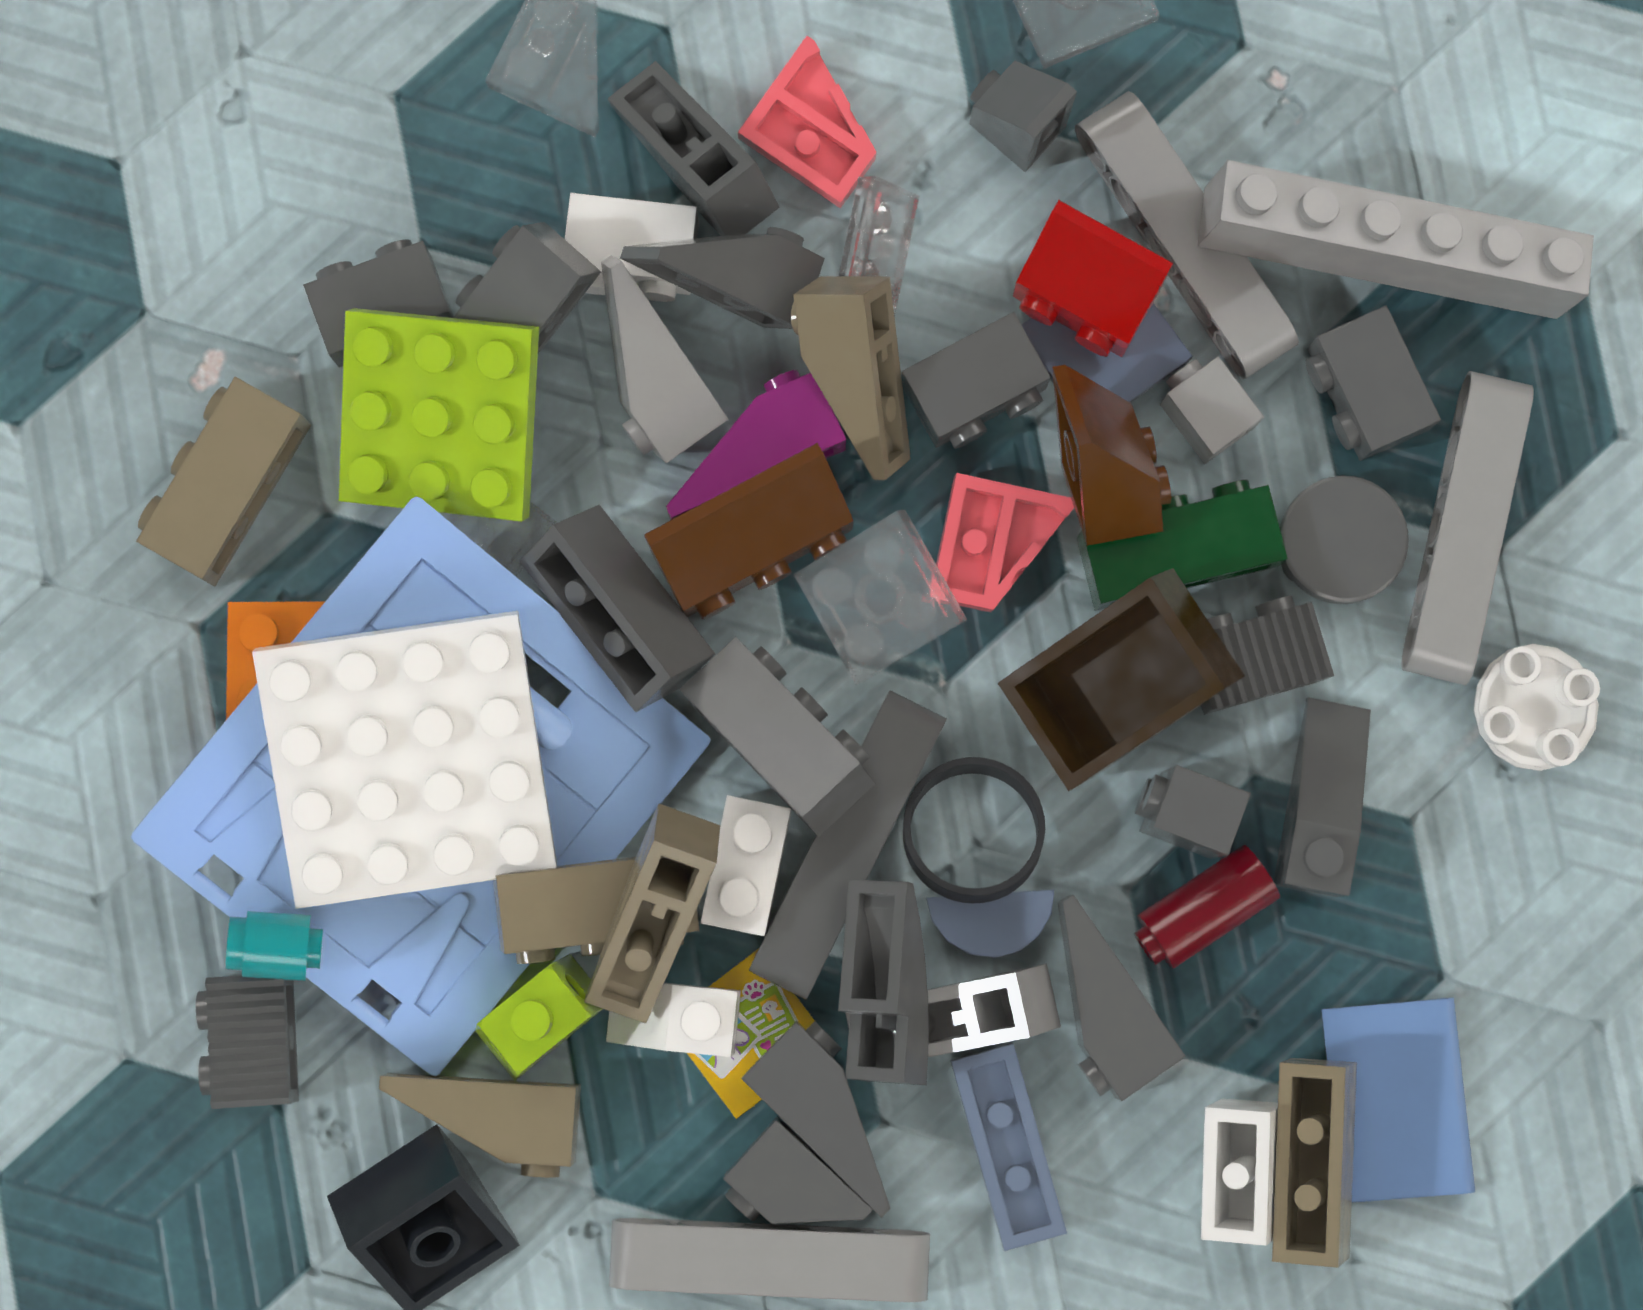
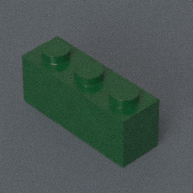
M1247 479L1234 481L1212 488L1213 498L1190 504L1187 494L1171 496V503L1162 505L1163 532L1087 546L1081 530L1076 539L1094 611L1107 608L1150 577L1172 568L1185 587L1189 589L1280 566L1288 558L1269 485L1251 489Z

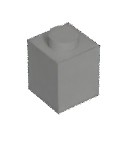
M1219 356L1204 367L1195 359L1172 375L1166 381L1171 391L1166 394L1160 404L1204 464H1207L1252 431L1264 418L1263 414Z

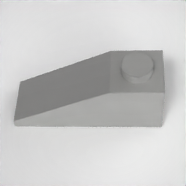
M611 255L601 262L619 398L621 405L630 416V419L623 423L622 427L643 456L653 450L658 457L665 463H668L729 419L623 262Z
M1047 964L927 989L928 1057L1029 1038L1061 1027ZM845 1012L849 1027L850 1013Z

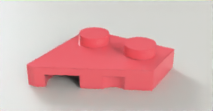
M806 36L738 131L739 140L840 209L876 160L877 155L864 128L858 124L851 112L850 103L840 85H836L822 60L820 49L809 36Z
M956 473L952 484L929 599L992 612L1056 529L1074 509L1071 497Z

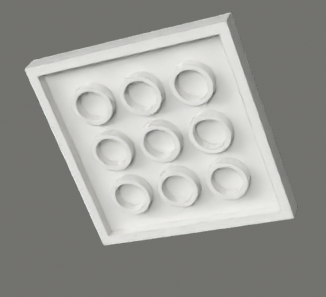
M518 611L254 649L252 654L296 909L496 880L495 875L557 868Z

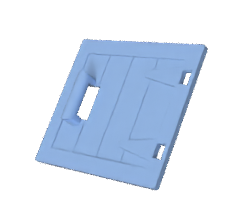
M419 497L412 498L291 643L518 611L525 654L570 690L569 694L556 708L530 687L557 866L616 859L654 813L658 804L663 802L710 743L709 736L663 698L635 713L555 608ZM258 683L135 828L131 836L133 842L229 917H247V911L311 915L310 928L323 929L320 969L307 968L306 978L432 1076H437L442 1072L473 1034L476 1024L491 1012L529 965L517 964L516 953L504 954L500 951L493 880L299 909L295 908ZM213 854L243 877V880L234 889L232 896L198 870L208 862ZM372 979L400 1001V1004L391 1013L389 1020L357 996Z

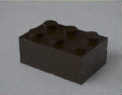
M1172 568L1154 575L999 681L998 685L1067 790L1071 791L1244 678L1245 675Z

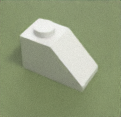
M664 983L647 1023L609 1011L606 1042L664 1051L732 1057L735 1054L741 990Z

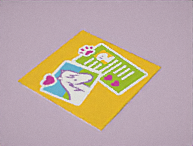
M759 948L709 986L741 990L735 1054L732 1057L687 1053L736 1119L762 1100L741 1079L742 1076L796 1020L805 1029L815 1021L795 994L749 971Z

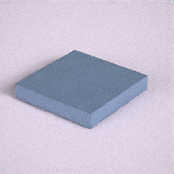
M1154 303L1123 357L1111 351L1107 357L1091 352L1075 340L1077 332L1057 321H1054L1052 326H1048L1030 318L1022 324L1053 384L1052 367L1065 364L1130 403L1185 365L1193 357Z

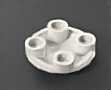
M1530 644L1509 649L1488 665L1477 684L1474 713L1479 733L1495 755L1515 767L1542 771L1571 764L1577 759L1579 753L1585 749L1596 730L1599 708L1597 698L1600 694V685L1593 672L1583 668L1578 660L1556 647Z

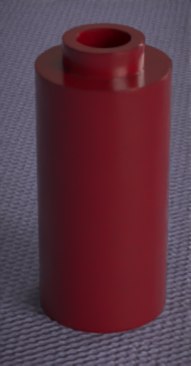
M1242 845L1138 914L1137 918L1142 928L1133 934L1142 950L1154 965L1165 960L1174 969L1278 900L1280 893L1260 860L1249 847Z

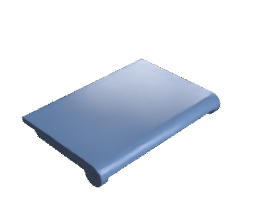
M1454 998L1322 1009L1327 1060L1357 1062L1352 1203L1474 1193L1475 1183Z

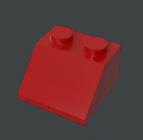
M1058 200L1016 281L1012 297L1021 301L1019 305L1020 310L1032 319L1048 326H1052L1054 321H1057L1077 332L1075 340L1091 352L1107 357L1111 351L1123 357L1157 298L1173 263Z

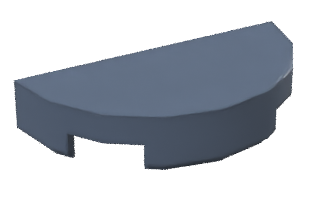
M1054 890L1012 892L1005 897L986 903H962L945 897H927L926 901L932 923L947 942L969 955L996 958L1019 952L1040 935L1052 914Z

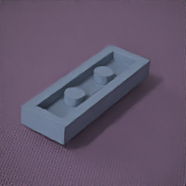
M1009 1043L950 1060L1004 1251L1067 1234L1014 1044Z

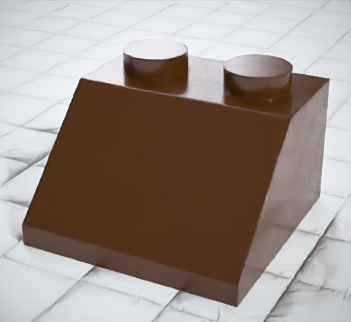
M1065 364L1053 366L1061 468L1086 545L1163 532L1162 505L1171 503V488L1165 466H1154L1157 463V453L1150 426L1140 428L1132 403Z

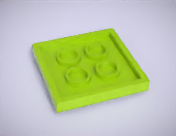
M358 308L346 310L338 501L404 508L412 498L419 497L440 513L521 522L529 518L539 326Z

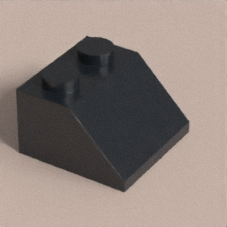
M437 1124L327 1195L347 1249L404 1310H423L520 1246L515 1234L468 1160Z

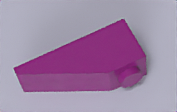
M791 370L772 378L763 385L766 392L756 396L666 505L670 520L816 443L819 444L826 459L846 450L844 433L831 406L811 373L800 376L798 370Z

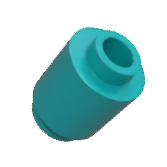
M247 911V917L230 916L226 949V969L242 970V977L306 981L307 968L320 969L323 929L310 928L311 915Z

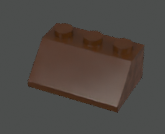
M816 443L647 532L644 536L686 617H689L698 612L701 619L705 620L734 605L736 601L732 594L753 582L758 590H762L786 578L792 573L788 564L802 556L811 553L814 560H819L845 546L848 541L844 534L853 530L854 520L819 444Z

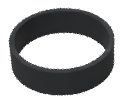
M965 757L939 765L925 775L914 788L904 813L903 844L911 868L918 878L935 893L962 903L991 902L1005 897L1019 888L1034 871L1045 838L1043 807L1031 784L1013 768L988 758ZM962 774L987 775L1005 782L1025 800L1034 819L1036 844L1027 863L1014 876L990 887L965 888L942 880L922 862L912 841L910 826L912 816L923 796L943 780Z

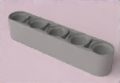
M1130 91L1124 93L1075 125L1076 136L1086 155L1151 251L1173 263L1168 276L1226 362L1242 379L1250 377L1298 345V336L1291 321L1247 256L1197 247L1204 193L1146 107L1134 93Z
M1469 371L1463 381L1455 409L1401 662L1403 671L1462 685H1467L1473 675L1534 396L1533 385Z
M618 1218L612 1220L609 1286L616 1289L637 1291L922 1302L928 1300L930 1233L898 1229Z

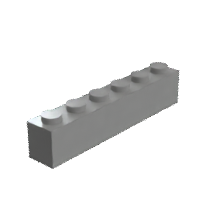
M1227 160L1204 188L1197 247L1558 319L1589 295L1594 235Z

